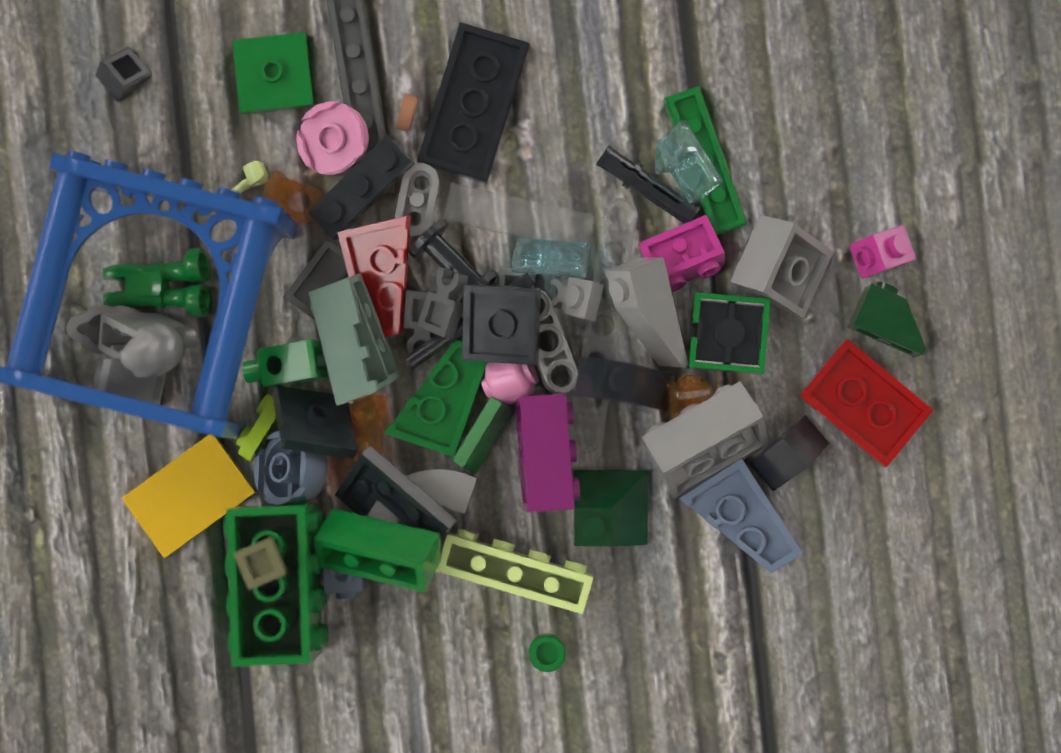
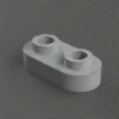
M424 163L414 164L403 175L395 218L412 214H419L421 216L419 225H410V238H419L424 231L432 226L440 188L437 172L433 167ZM419 178H425L428 180V186L424 190H418L415 188V182Z

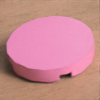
M333 101L320 103L310 109L301 120L303 123L296 136L298 153L305 165L312 170L329 176L347 174L366 155L369 143L367 124L360 113L349 105Z

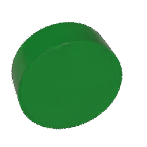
M540 634L533 639L529 646L530 662L539 671H555L565 661V645L554 634Z

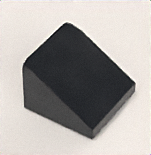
M130 47L100 61L96 72L97 79L117 102L125 99L152 76V73Z

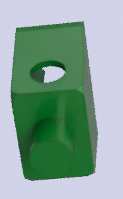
M309 339L261 348L257 350L258 359L244 361L242 365L245 381L247 383L261 381L263 387L276 388L277 385L287 387L330 380L320 340Z

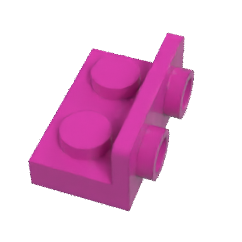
M707 215L638 243L639 251L643 258L664 257L671 292L680 290L688 281L697 277L702 279L709 278L717 274L721 267L725 265V252Z

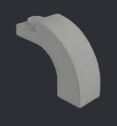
M449 469L423 470L406 476L439 505L463 514L467 512L478 477ZM378 500L368 515L371 518L397 524L402 522Z

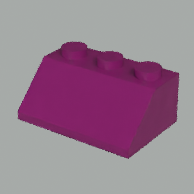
M566 394L523 396L517 398L515 411L523 511L540 512L574 509V501L580 500V487L578 477L572 478L571 463L577 462L575 439L569 440L568 425L574 424L573 402H566Z

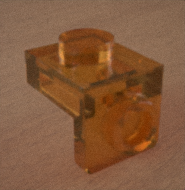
M685 375L679 377L676 382L667 383L669 421L678 417L687 406L695 403L701 404L708 400V396L713 395V388L704 378L697 375Z

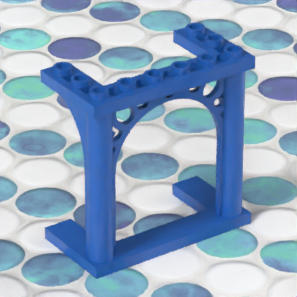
M68 150L66 156L53 153L49 168L57 172V177L7 366H0V382L221 438L238 439L246 424L226 420L263 275L277 244L283 238L294 240L298 226L289 218L290 214L283 212L284 208L277 206L278 202L256 196L254 202L239 199L240 193L230 189L218 187L216 193L202 190V183L190 179L180 178L179 184L165 181L166 175L157 171L142 169V173L137 174L127 171L128 165L117 161L105 159L104 165H101L97 161L90 160L91 156L80 152ZM119 189L128 198H132V195L135 196L133 205H122ZM93 191L110 194L112 208L108 213H99L93 207L91 202ZM147 196L153 197V200H152V203H151V204H150V202H149ZM165 201L169 202V210L162 212L160 205ZM179 204L185 205V207L179 210ZM81 208L92 218L91 223L87 226H79L81 220L85 217L80 215ZM197 212L201 216H208L212 212L215 213L205 224H198L194 221V215ZM141 214L158 215L173 219L197 234L207 246L215 261L220 283L219 304L191 413L70 383L69 380L43 374L72 263L88 238L114 220ZM224 220L234 221L237 226L236 232L229 240L216 242L212 239L211 232L215 225ZM238 246L237 254L231 252L233 257L232 263L224 261L222 257L223 251H229ZM232 272L231 277H230V281H229V278H228V274H227V273Z

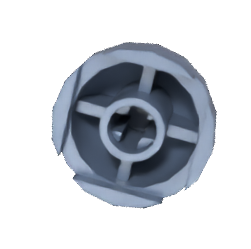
M279 431L270 434L267 439L271 441L266 449L260 448L256 455L254 479L257 490L264 491L267 497L264 500L267 503L278 506L299 505L311 501L321 492L326 482L328 471L326 455L282 449Z

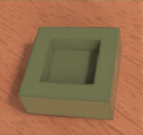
M273 537L234 553L249 590L288 574Z

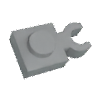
M569 277L568 282L559 279H552L550 281V285L556 286L558 289L555 299L550 300L553 307L561 309L560 313L591 321L596 320L604 284Z

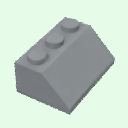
M741 381L732 386L725 385L719 388L708 400L701 404L695 403L687 406L678 417L667 423L660 422L655 424L647 431L646 435L641 437L653 464L673 499L693 489L738 459L742 458L744 460L769 446L764 416Z

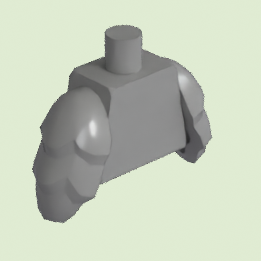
M92 305L86 311L71 317L66 326L67 334L75 341L83 344L90 353L107 354L121 361L127 369L132 370L135 377H149L153 374L162 375L182 361L185 348L193 347L196 343V332L191 325L184 326L162 314L141 313L123 305L114 307Z

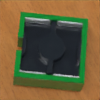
M695 292L692 298L690 325L697 326L695 337L689 339L687 369L754 375L764 374L770 299Z

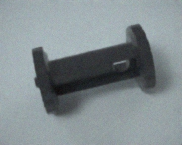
M443 218L424 231L409 249V254L413 258H417L426 252L441 268L453 270L452 279L455 273L468 276L467 284L491 285L499 275L492 269L481 276L446 241L442 235L449 224ZM464 295L462 296L460 302L464 301Z

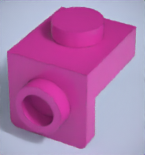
M904 225L870 235L849 246L862 279L916 260Z

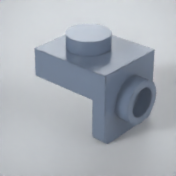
M323 568L325 594L336 593V599H350L359 597L358 592L364 591L367 588L366 578Z

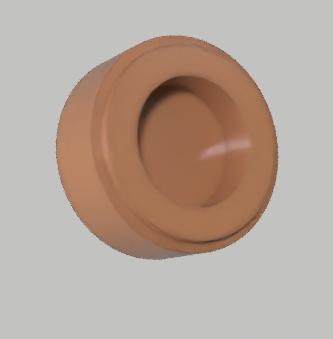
M404 94L396 129L405 132L411 130L419 100L418 96Z

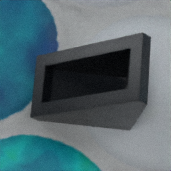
M804 415L751 460L749 464L768 487L775 491L807 469L829 445V442L807 416Z

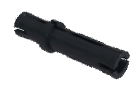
M608 145L596 163L598 167L600 166L622 181V187L627 190L629 187L683 224L692 221L700 209L698 205L696 206L671 187L642 169L644 165L639 161L636 164L610 145Z

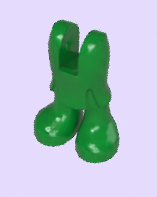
M203 248L188 249L184 260L180 262L164 264L163 261H158L153 264H116L105 267L102 270L104 280H125V292L103 293L104 305L111 307L123 305L130 308L154 306L165 309L166 306H177L186 308L191 317L204 318L207 316L210 304V290L207 285L169 288V281H209V264Z

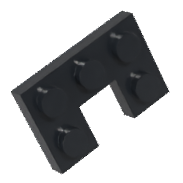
M371 446L360 455L335 493V496L353 512L362 516H366L378 500L404 522L406 526L440 533V542L457 521L444 507L434 501Z

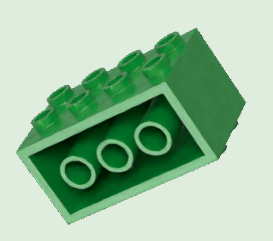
M318 503L280 506H241L227 509V516L224 518V535L228 540L225 572L226 576L229 577L226 609L228 616H230L228 653L231 655L232 667L310 664L323 652V647H328V625L322 624L321 616L322 609L327 608V594H325L324 586H320V572L323 571V568L319 567L318 555L315 554L314 538L325 522L324 512L318 511ZM273 537L288 574L249 590L234 553Z

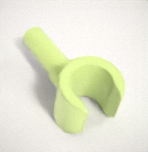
M253 161L243 166L246 179L242 180L232 190L241 194L250 187L266 183L268 174L264 164L259 161Z

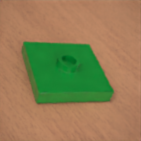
M305 32L232 40L239 109L242 115L315 106L308 40Z

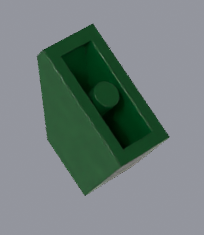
M877 282V285L870 284L864 287L847 328L912 357L923 355L926 347L907 299L897 295L899 291L897 288L884 282Z

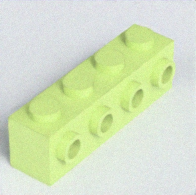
M461 528L457 529L456 534L450 532L447 534L437 572L576 613H584L594 578L592 574L586 573V565L566 560L564 566L550 562L551 555L532 549L529 550L528 555L514 551L515 544L499 539H494L492 545L478 541V533Z

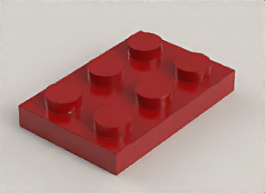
M844 339L798 395L801 400L882 467H887L934 411L848 339Z

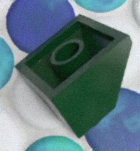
M574 470V478L578 477L580 500L574 501L573 545L591 547L648 545V470Z

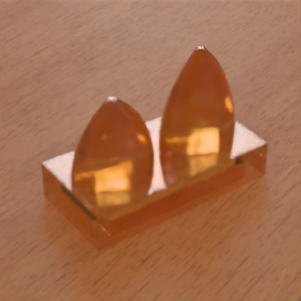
M366 395L349 401L358 452L354 459L344 458L343 467L352 468L360 455L369 446L383 456L387 396Z

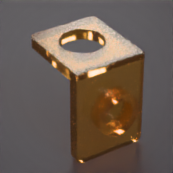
M275 170L273 178L268 179L263 192V198L278 202L277 206L284 208L283 212L290 214L289 218L309 225L312 224L314 219L308 214V211L320 201L322 196L320 189L288 179L279 170ZM296 192H304L310 198V206L304 212L298 213L290 208V197Z

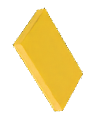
M207 435L121 499L163 558H167L227 515V509L238 507L257 493V491L219 438Z

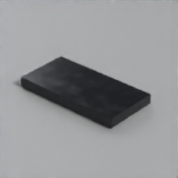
M462 22L459 23L417 163L428 164L435 169L488 184L530 43Z

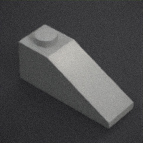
M664 257L637 258L607 270L609 293L613 299L615 309L659 366L669 367L688 366Z

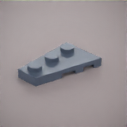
M742 458L679 497V500L702 516L705 521L715 529H718L770 573L775 572L803 554V551Z

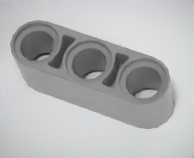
M541 290L540 333L545 331L552 334L555 338V346L550 352H544L539 348V363L535 367L545 389L556 394L569 392L576 386L578 369L552 302L548 295ZM556 366H561L568 372V382L563 387H557L551 381V371Z

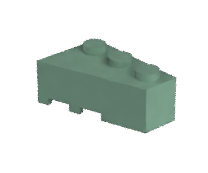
M361 273L308 292L310 309L315 317L336 406L377 392L401 377L387 339L384 337L382 326Z

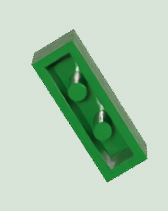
M336 509L331 510L314 538L315 554L318 555L320 568L424 593L441 562L440 533Z

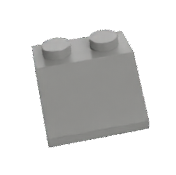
M760 215L730 282L755 298L770 299V305L804 319L833 251L795 223Z

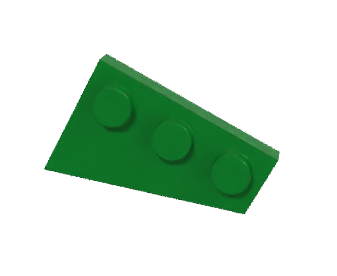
M455 340L384 433L454 457L461 442L488 362L462 360V342Z

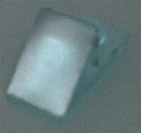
M680 121L656 142V174L671 173L689 204L699 202L723 182L686 121Z

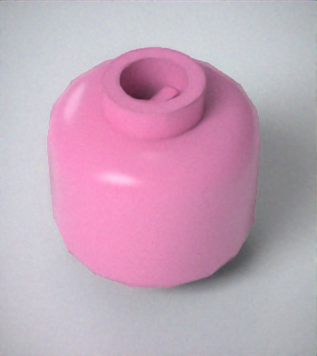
M489 362L485 367V378L481 379L486 396L489 399L493 397L506 406L516 403L519 397L532 396L535 392V384L539 383V375L535 365Z

